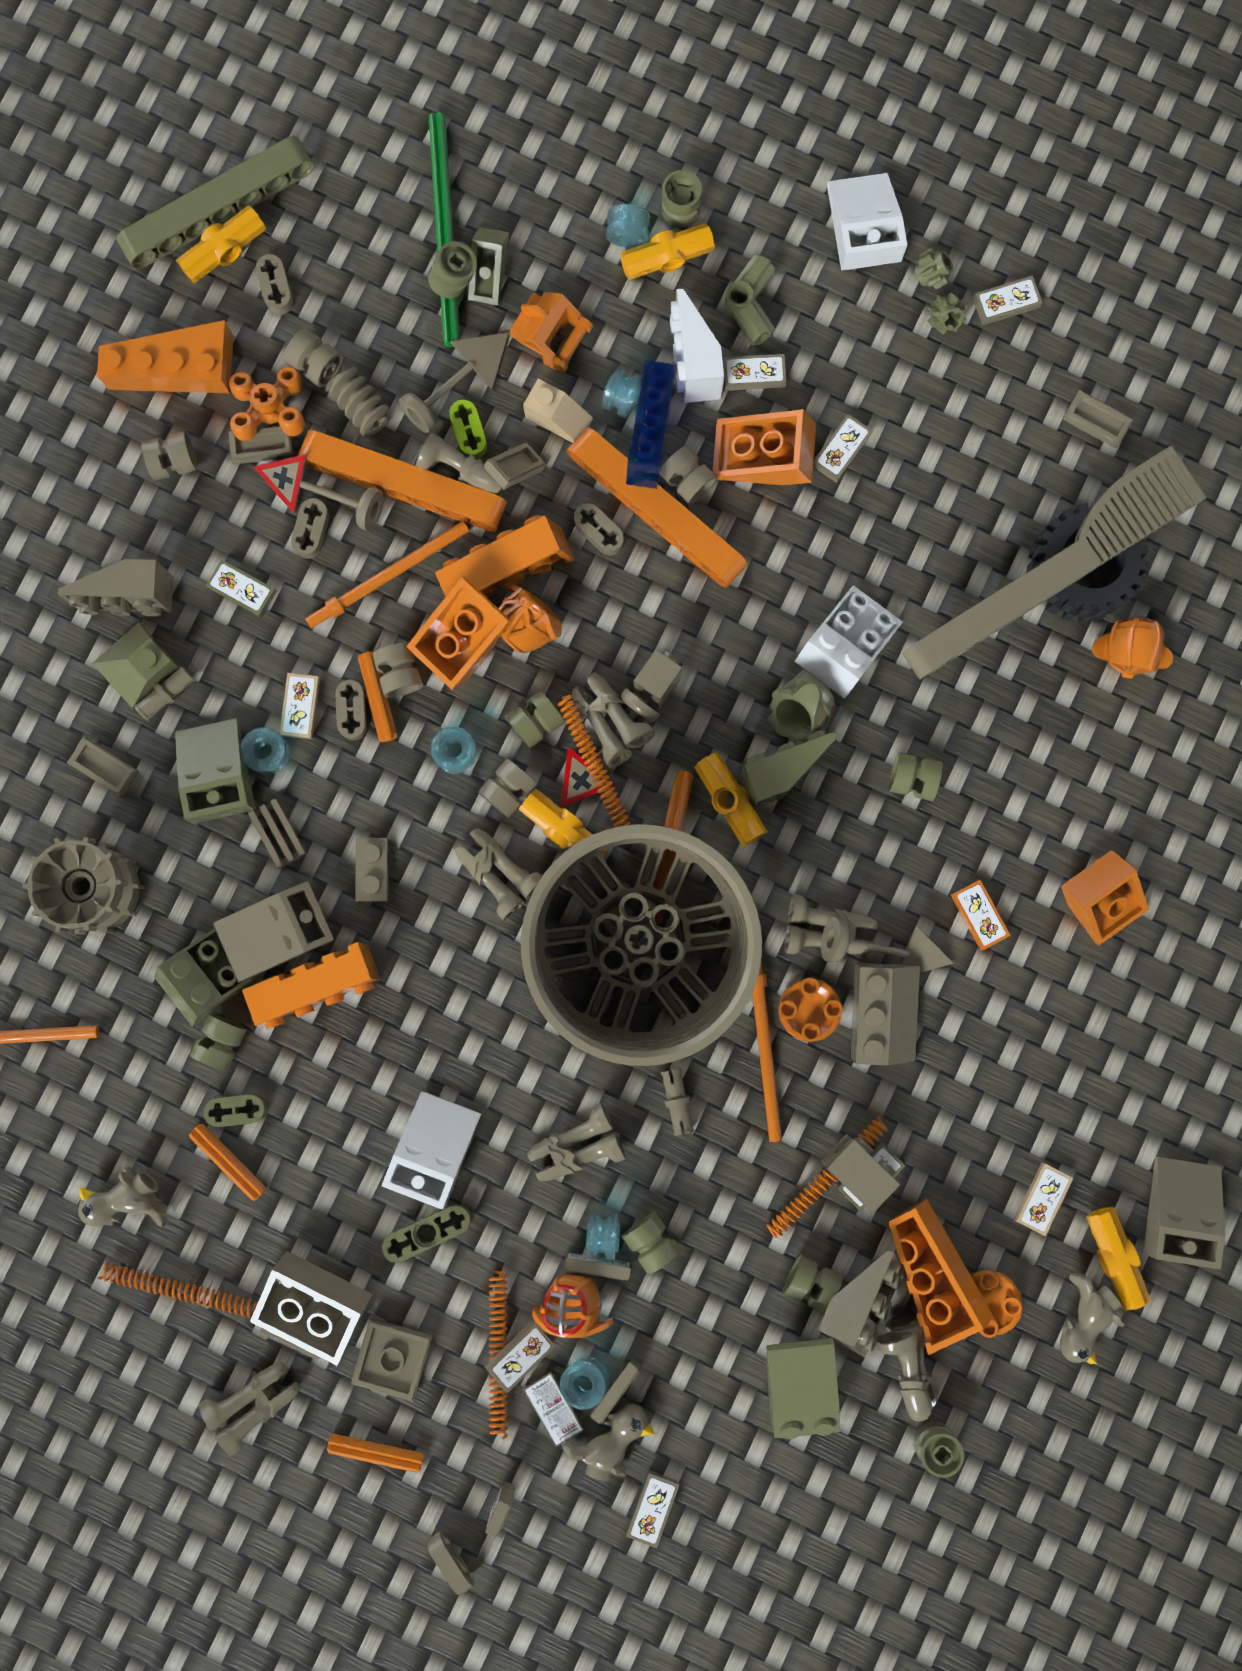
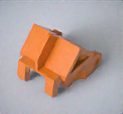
M544 292L541 297L533 293L528 302L522 304V311L511 327L510 336L542 355L545 365L560 373H565L568 368L567 362L586 332L590 333L593 325L589 320L581 316V313L562 293ZM567 324L575 326L556 357L550 346L553 337L559 328L564 329Z

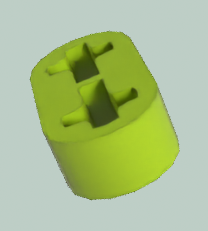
M458 400L451 406L449 413L460 451L465 457H469L471 454L475 459H479L486 453L487 442L477 409L468 400ZM465 410L469 414L468 420L470 425L464 427L462 419L457 418L460 416L459 411ZM473 433L475 441L479 442L477 443L478 449L472 450L470 446H467L469 444L467 434Z

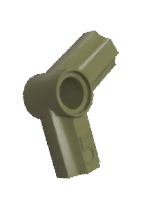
M753 255L736 281L728 286L724 302L726 314L736 321L752 346L763 343L775 332V327L756 301L776 271L771 262L762 255ZM742 297L745 302L737 304L732 298Z

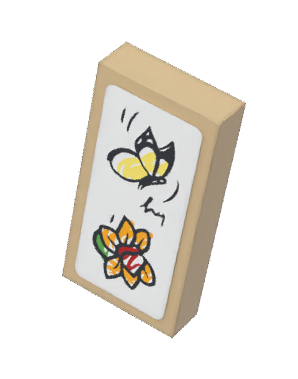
M287 673L280 726L281 736L313 739L320 686L319 676Z
M1041 1162L1014 1220L1046 1236L1073 1178Z

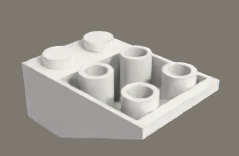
M888 173L828 181L827 188L841 271L901 262L907 248L903 216Z
M677 289L676 301L671 302L670 315L671 334H674L673 356L674 363H677L678 372L676 374L678 393L683 392L684 403L721 399L724 381L721 345L684 289Z
M853 585L809 639L795 662L845 699L903 622Z
M421 1091L392 1157L382 1187L443 1210L452 1193L481 1113Z

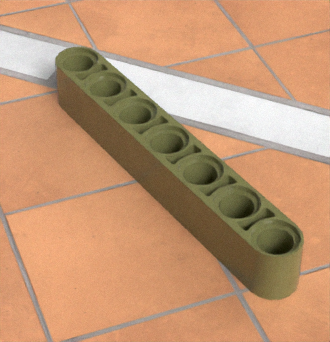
M298 137L285 138L126 227L117 235V243L131 267L134 269L144 268L202 236L203 232L212 224H223L248 205L253 207L305 178L313 171L314 163Z

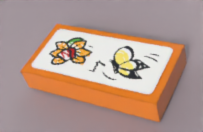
M981 880L951 894L980 951L1011 936Z

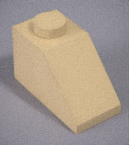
M537 379L523 404L526 419L572 443L593 422V417L570 396L540 379Z

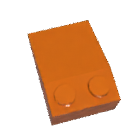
M804 409L717 419L712 472L717 476V480L772 485L812 483L816 423Z
M463 576L406 647L453 690L466 683L474 674L511 620Z

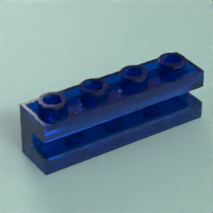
M645 360L628 457L627 485L657 489L674 389L676 364Z

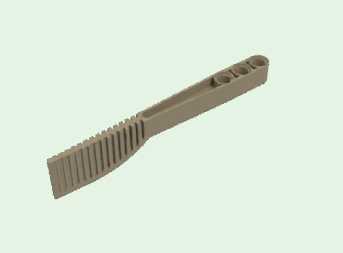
M1172 445L1132 469L1107 489L1085 517L1074 544L903 651V656L919 680L925 678L1127 548L1205 500L1207 496Z

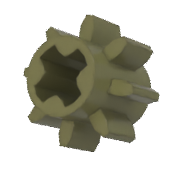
M932 247L919 254L921 259L915 265V274L922 286L928 285L929 288L933 286L936 290L949 283L947 278L953 272V264L945 251H934Z
M951 292L948 297H940L938 295L932 305L927 308L932 315L927 321L942 335L947 330L957 332L963 321L967 320L963 313L967 305L962 300H958V297Z

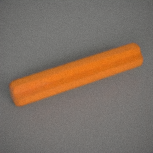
M364 652L358 655V661L380 742H389L397 738V733L388 698L384 697L379 681L382 675L376 670L373 652Z
M204 1124L197 1125L189 1134L190 1139L252 1201L257 1200L265 1192L266 1187Z
M332 1434L327 1445V1452L329 1454L416 1473L420 1472L424 1460V1454L421 1452L338 1434Z

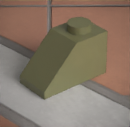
M478 228L471 245V250L477 259V268L469 281L468 300L494 305L499 304L507 264L509 232Z

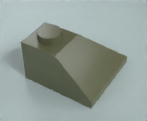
M139 622L92 663L132 709H135L134 705L142 701L155 689L154 685L156 683H163L179 669V665Z

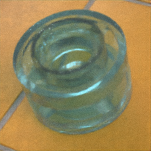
M620 204L608 210L607 222L609 225L606 228V239L610 243L620 247L634 248L648 242L649 230L647 227L650 224V213L645 208L632 204Z
M618 367L610 376L602 397V408L611 411L614 407H617L618 415L626 418L634 409L640 396L642 377L633 374L630 378H627V370Z
M447 727L440 730L434 736L431 743V755L442 770L451 774H459L472 767L477 757V747L473 738L466 730L460 727ZM452 743H459L462 745L461 754L455 758L448 757L446 755L447 747Z
M257 728L250 731L244 737L241 743V756L245 764L261 774L271 775L281 771L286 766L290 757V748L284 737L269 728ZM265 744H271V755L265 759H260V748Z
M591 1212V1221L588 1220L586 1237V1250L589 1251V1259L597 1260L600 1253H604L606 1260L615 1261V1252L619 1250L620 1222H617V1214L609 1213L606 1220H602L600 1213Z
M581 1357L574 1360L564 1371L560 1380V1390L564 1400L572 1407L582 1410L596 1406L602 1400L609 1387V1375L605 1366L592 1357ZM578 1376L588 1377L592 1382V1389H582L577 1382Z

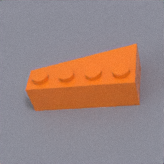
M223 320L99 346L97 377L108 390L230 394L229 380L232 371L234 335L226 321Z
M536 515L527 519L524 522L525 526L515 531L510 529L500 533L496 537V541L488 545L480 544L470 549L469 555L461 559L453 558L446 561L442 565L443 568L436 571L435 574L445 597L460 578L464 576L483 595L489 598L497 594L496 588L502 586V588H505L508 584L517 586L523 583L524 576L527 574L540 573L542 575L552 570V563L564 559L565 564H568L576 559L562 527L545 515Z
M356 942L347 946L349 950L347 952L345 950L332 952L323 956L319 963L303 964L292 969L288 975L280 974L243 989L242 991L255 1026L265 1025L266 1029H271L284 1024L283 1017L293 1013L298 1018L314 1012L313 1006L324 1001L326 1006L345 1000L343 994L355 990L358 995L374 989L373 982L381 979L368 944Z
M928 1199L900 1212L889 1221L900 1262L905 1267L908 1277L906 1283L910 1294H913L918 1311L916 1316L919 1326L923 1327L926 1337L925 1346L928 1355L984 1330L994 1316Z

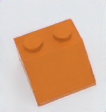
M1112 850L1095 860L1093 864L1061 886L1068 907L1098 946L1149 910L1137 870Z

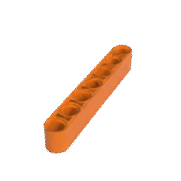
M587 427L566 450L567 454L576 464L720 586L728 588L748 565L739 552L590 427Z
M314 430L307 431L298 456L308 454L305 466L367 489L371 487L381 489L384 495L490 532H496L507 504L505 499L496 494L428 470H422L406 462Z

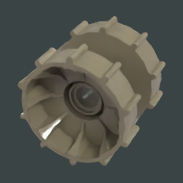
M84 837L83 841H66L55 838L54 845L45 849L38 857H31L34 863L29 872L28 882L23 884L22 887L28 890L29 900L34 908L31 914L42 917L46 922L56 926V932L67 933L69 929H75V934L86 935L88 931H103L104 933L113 934L115 927L124 923L130 916L135 917L137 915L134 910L139 901L140 890H144L145 886L140 885L138 874L133 866L136 860L126 858L123 854L113 850L114 846L112 844L103 842L101 846L95 845L96 840L89 837ZM85 879H88L91 885L90 890L87 894L82 895L80 884Z

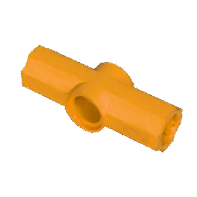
M248 205L223 225L215 223L209 226L203 232L201 241L176 259V261L191 282L195 284L217 266H227L237 260L242 252V247L264 232L266 227L254 209Z
M703 223L677 233L672 230L662 231L653 236L650 242L620 252V259L628 280L657 270L663 273L674 271L680 268L686 260L714 251L715 244L710 227Z
M715 752L699 761L694 768L712 796L713 807L717 812L724 815L741 845L746 847L762 838L768 831L750 804L748 791L737 783L719 752ZM729 792H731L735 797V803L733 807H730L727 803V795Z
M536 788L519 808L520 812L543 829V833L563 850H568L576 843L593 835L584 828L585 825L565 808H559L551 799ZM608 849L601 851V857H603Z
M1111 1206L1091 1212L1086 1217L1099 1248L1097 1250V1257L1104 1273L1112 1281L1119 1302L1123 1306L1122 1309L1125 1311L1136 1310L1146 1306L1147 1303L1151 1302V1299L1138 1269L1140 1267V1259L1132 1242L1126 1238L1115 1208Z

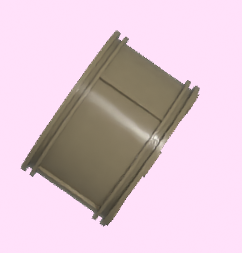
M637 824L607 829L585 838L565 851L553 862L535 887L528 902L521 931V958L525 979L538 1009L548 1023L562 1037L582 1051L599 1059L630 1066H650L674 1062L693 1055L717 1040L731 1027L748 1003L757 981L762 957V935L758 912L745 882L736 869L719 852L700 839L679 830L657 825ZM623 844H646L647 851L634 888L626 889L603 860L600 853L602 850ZM665 849H671L676 852L675 860L663 888L657 890L653 887V882ZM580 863H586L605 888L608 895L604 899H599L575 872V868ZM692 863L699 865L712 878L723 896L721 901L686 909H679L677 907L675 899ZM559 885H566L592 915L590 924L555 929L545 928L544 924L549 904ZM637 898L642 902V910L638 915L630 916L624 911V904L628 899ZM662 909L669 910L673 918L670 925L666 927H659L654 920L655 914ZM723 917L730 918L731 929L700 934L690 933L689 927L691 924ZM610 918L617 923L618 927L615 934L612 936L601 934L599 924L602 920ZM639 930L644 931L643 936L647 938L646 944L640 943L638 947L632 946L633 940L629 939L631 933L637 935ZM668 941L674 942L678 948L677 954L671 959H665L660 955V947ZM585 942L587 950L583 953L547 959L545 956L546 946ZM730 947L732 951L724 978L716 991H710L684 961L685 955L689 951ZM610 951H618L623 957L622 963L616 968L608 967L604 962L605 955ZM647 962L652 966L653 972L649 978L640 979L634 974L635 967L639 963ZM597 967L601 972V977L586 1011L580 1013L561 994L553 980V976ZM672 977H677L701 1004V1008L697 1012L690 1013L668 982ZM618 986L623 989V994L612 1026L606 1027L600 1024V1018L613 988ZM650 987L673 1016L676 1023L671 1027L652 1032H630L629 1025L640 992L643 988Z

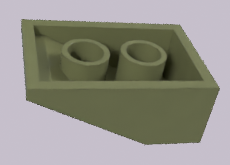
M833 1338L766 1345L768 1398L774 1439H795L799 1436L815 1434L826 1436L834 1432H840V1408Z

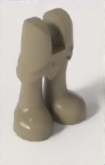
M432 432L429 434L418 456L416 467L429 471L437 463L443 462L460 471L459 480L468 482V485L493 494H498L503 490L483 467L485 463L480 459L476 460L471 454L469 457H465L438 435Z
M594 672L586 680L598 698L594 701L589 692L580 685H577L572 690V697L582 717L589 720L603 746L604 762L609 768L621 765L631 757L632 752L629 748H639L645 745L655 736V731L648 723H635L629 718L621 706L625 703L619 698L620 695L614 692L602 676ZM602 713L609 714L623 741L616 736Z
M475 828L469 834L475 839L476 844L483 849L475 857L461 843L454 850L461 863L471 873L472 878L476 879L479 886L483 883L495 896L499 903L496 912L505 921L524 905V901L493 872L494 865L513 883L526 900L531 898L535 887L543 875L538 872L525 873L502 851V846L485 831Z
M797 894L792 896L787 919L789 923L826 926L832 917L842 918L848 923L850 939L857 940L855 939L856 928L860 930H877L878 921L873 918L851 913L844 909L841 911L833 908L834 912L815 909L808 906L804 896ZM787 926L785 953L793 955L797 954L802 947H821L823 932ZM858 939V941H864L875 944V942L866 941L864 939ZM848 947L846 953L868 954L873 951Z
M602 1103L591 1108L590 1118L584 1123L565 1133L553 1134L529 1149L527 1156L530 1162L551 1154L555 1163L535 1173L539 1182L554 1180L567 1174H575L576 1171L584 1170L582 1165L599 1158L608 1157L615 1163L626 1159L622 1144L615 1131L575 1152L569 1148L590 1137L613 1129L611 1119Z
M899 1316L886 1323L887 1333L877 1338V1345L883 1354L898 1356L903 1370V1375H898L907 1412L912 1420L924 1421L930 1416L937 1398L934 1389L933 1372H927L925 1368L923 1329L919 1326L917 1317Z
M276 1363L262 1370L258 1375L253 1376L251 1382L221 1402L208 1398L199 1404V1411L206 1426L210 1431H214L237 1411L256 1398L254 1408L215 1433L216 1441L230 1456H234L242 1449V1438L263 1419L265 1424L271 1417L273 1418L299 1392L300 1386L296 1380L284 1386L279 1392L273 1387L272 1383L276 1382L288 1371L284 1363Z

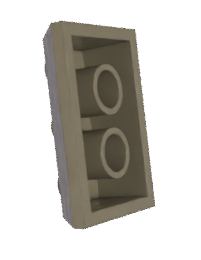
M855 963L851 1058L855 1064L894 1065L915 1061L919 965Z
M286 1251L272 1269L250 1322L338 1365L363 1318L373 1294Z

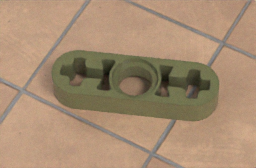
M452 1204L443 1210L441 1209L392 1232L385 1238L382 1244L384 1257L390 1262L399 1263L464 1233L471 1223L469 1209L462 1204ZM451 1211H455L457 1215L463 1214L465 1218L461 1221L462 1227L458 1228L456 1224H451L444 1229L448 1234L443 1236L442 1227L435 1218L441 1217V1223L452 1217ZM430 1224L435 1228L436 1237L433 1241L424 1242L419 1238L418 1229L421 1225ZM411 1230L412 1240L418 1248L413 1249V1243L402 1249V1255H399L397 1251L391 1252L389 1247L393 1244L392 1239L396 1238L398 1242H403L410 1237L406 1232Z

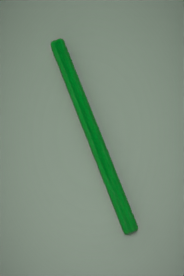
M441 112L429 115L437 253L445 243L454 241L445 115ZM440 296L443 342L445 347L451 348L454 346L450 341L460 340L457 297L449 299Z

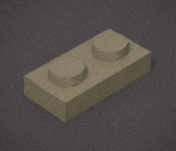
M356 838V902H389L388 838Z

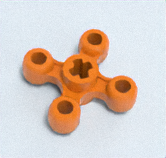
M293 367L282 368L277 374V381L274 385L269 383L255 385L252 377L245 372H236L231 376L229 386L233 396L240 401L250 402V407L246 412L236 413L230 421L231 430L238 440H252L257 434V427L260 423L271 425L278 422L282 431L288 436H298L303 432L305 422L302 413L295 407H285L283 405L284 400L288 396L299 394L303 388V381L298 370Z

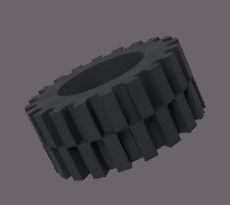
M1088 503L1079 505L1074 511L1071 508L1063 511L1059 517L1056 516L1034 541L1036 544L1030 549L1028 558H1032V561L1027 565V573L1063 551L1066 541L1077 536L1085 517L1090 511L1088 510ZM1137 542L1115 556L1116 572L1110 585L1102 588H1087L1074 582L1048 599L1051 606L1047 611L1054 615L1059 610H1062L1064 613L1061 619L1067 621L1078 616V623L1088 622L1093 617L1097 621L1103 619L1108 614L1111 615L1137 593L1136 590L1143 585L1145 578L1141 575L1148 570L1149 561H1142L1141 559L1149 553L1148 546H1139Z

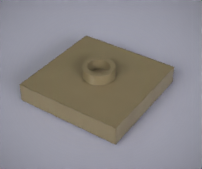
M370 1318L351 1384L414 1402L433 1335Z

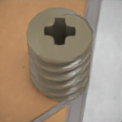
M351 367L333 377L328 382L325 391L329 392L332 400L337 401L340 410L345 411L346 417L352 420L355 428L360 429V433L364 438L372 437L387 425L389 418L385 417L389 407L387 404L378 406L382 400L379 395L370 397L374 391L373 387L370 385L363 387L366 383V378L364 376L356 378L359 371L356 367Z

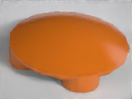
M814 978L798 980L787 987L780 998L778 1008L781 1024L786 1031L798 1040L807 1042L823 1040L832 1034L840 1023L843 1011L840 998L835 990L822 980Z
M992 1270L977 1271L972 1274L973 1281L994 1316L985 1329L979 1331V1333L984 1337L992 1338L1012 1330L1021 1319L1023 1309L1021 1293L1015 1283L1003 1273Z

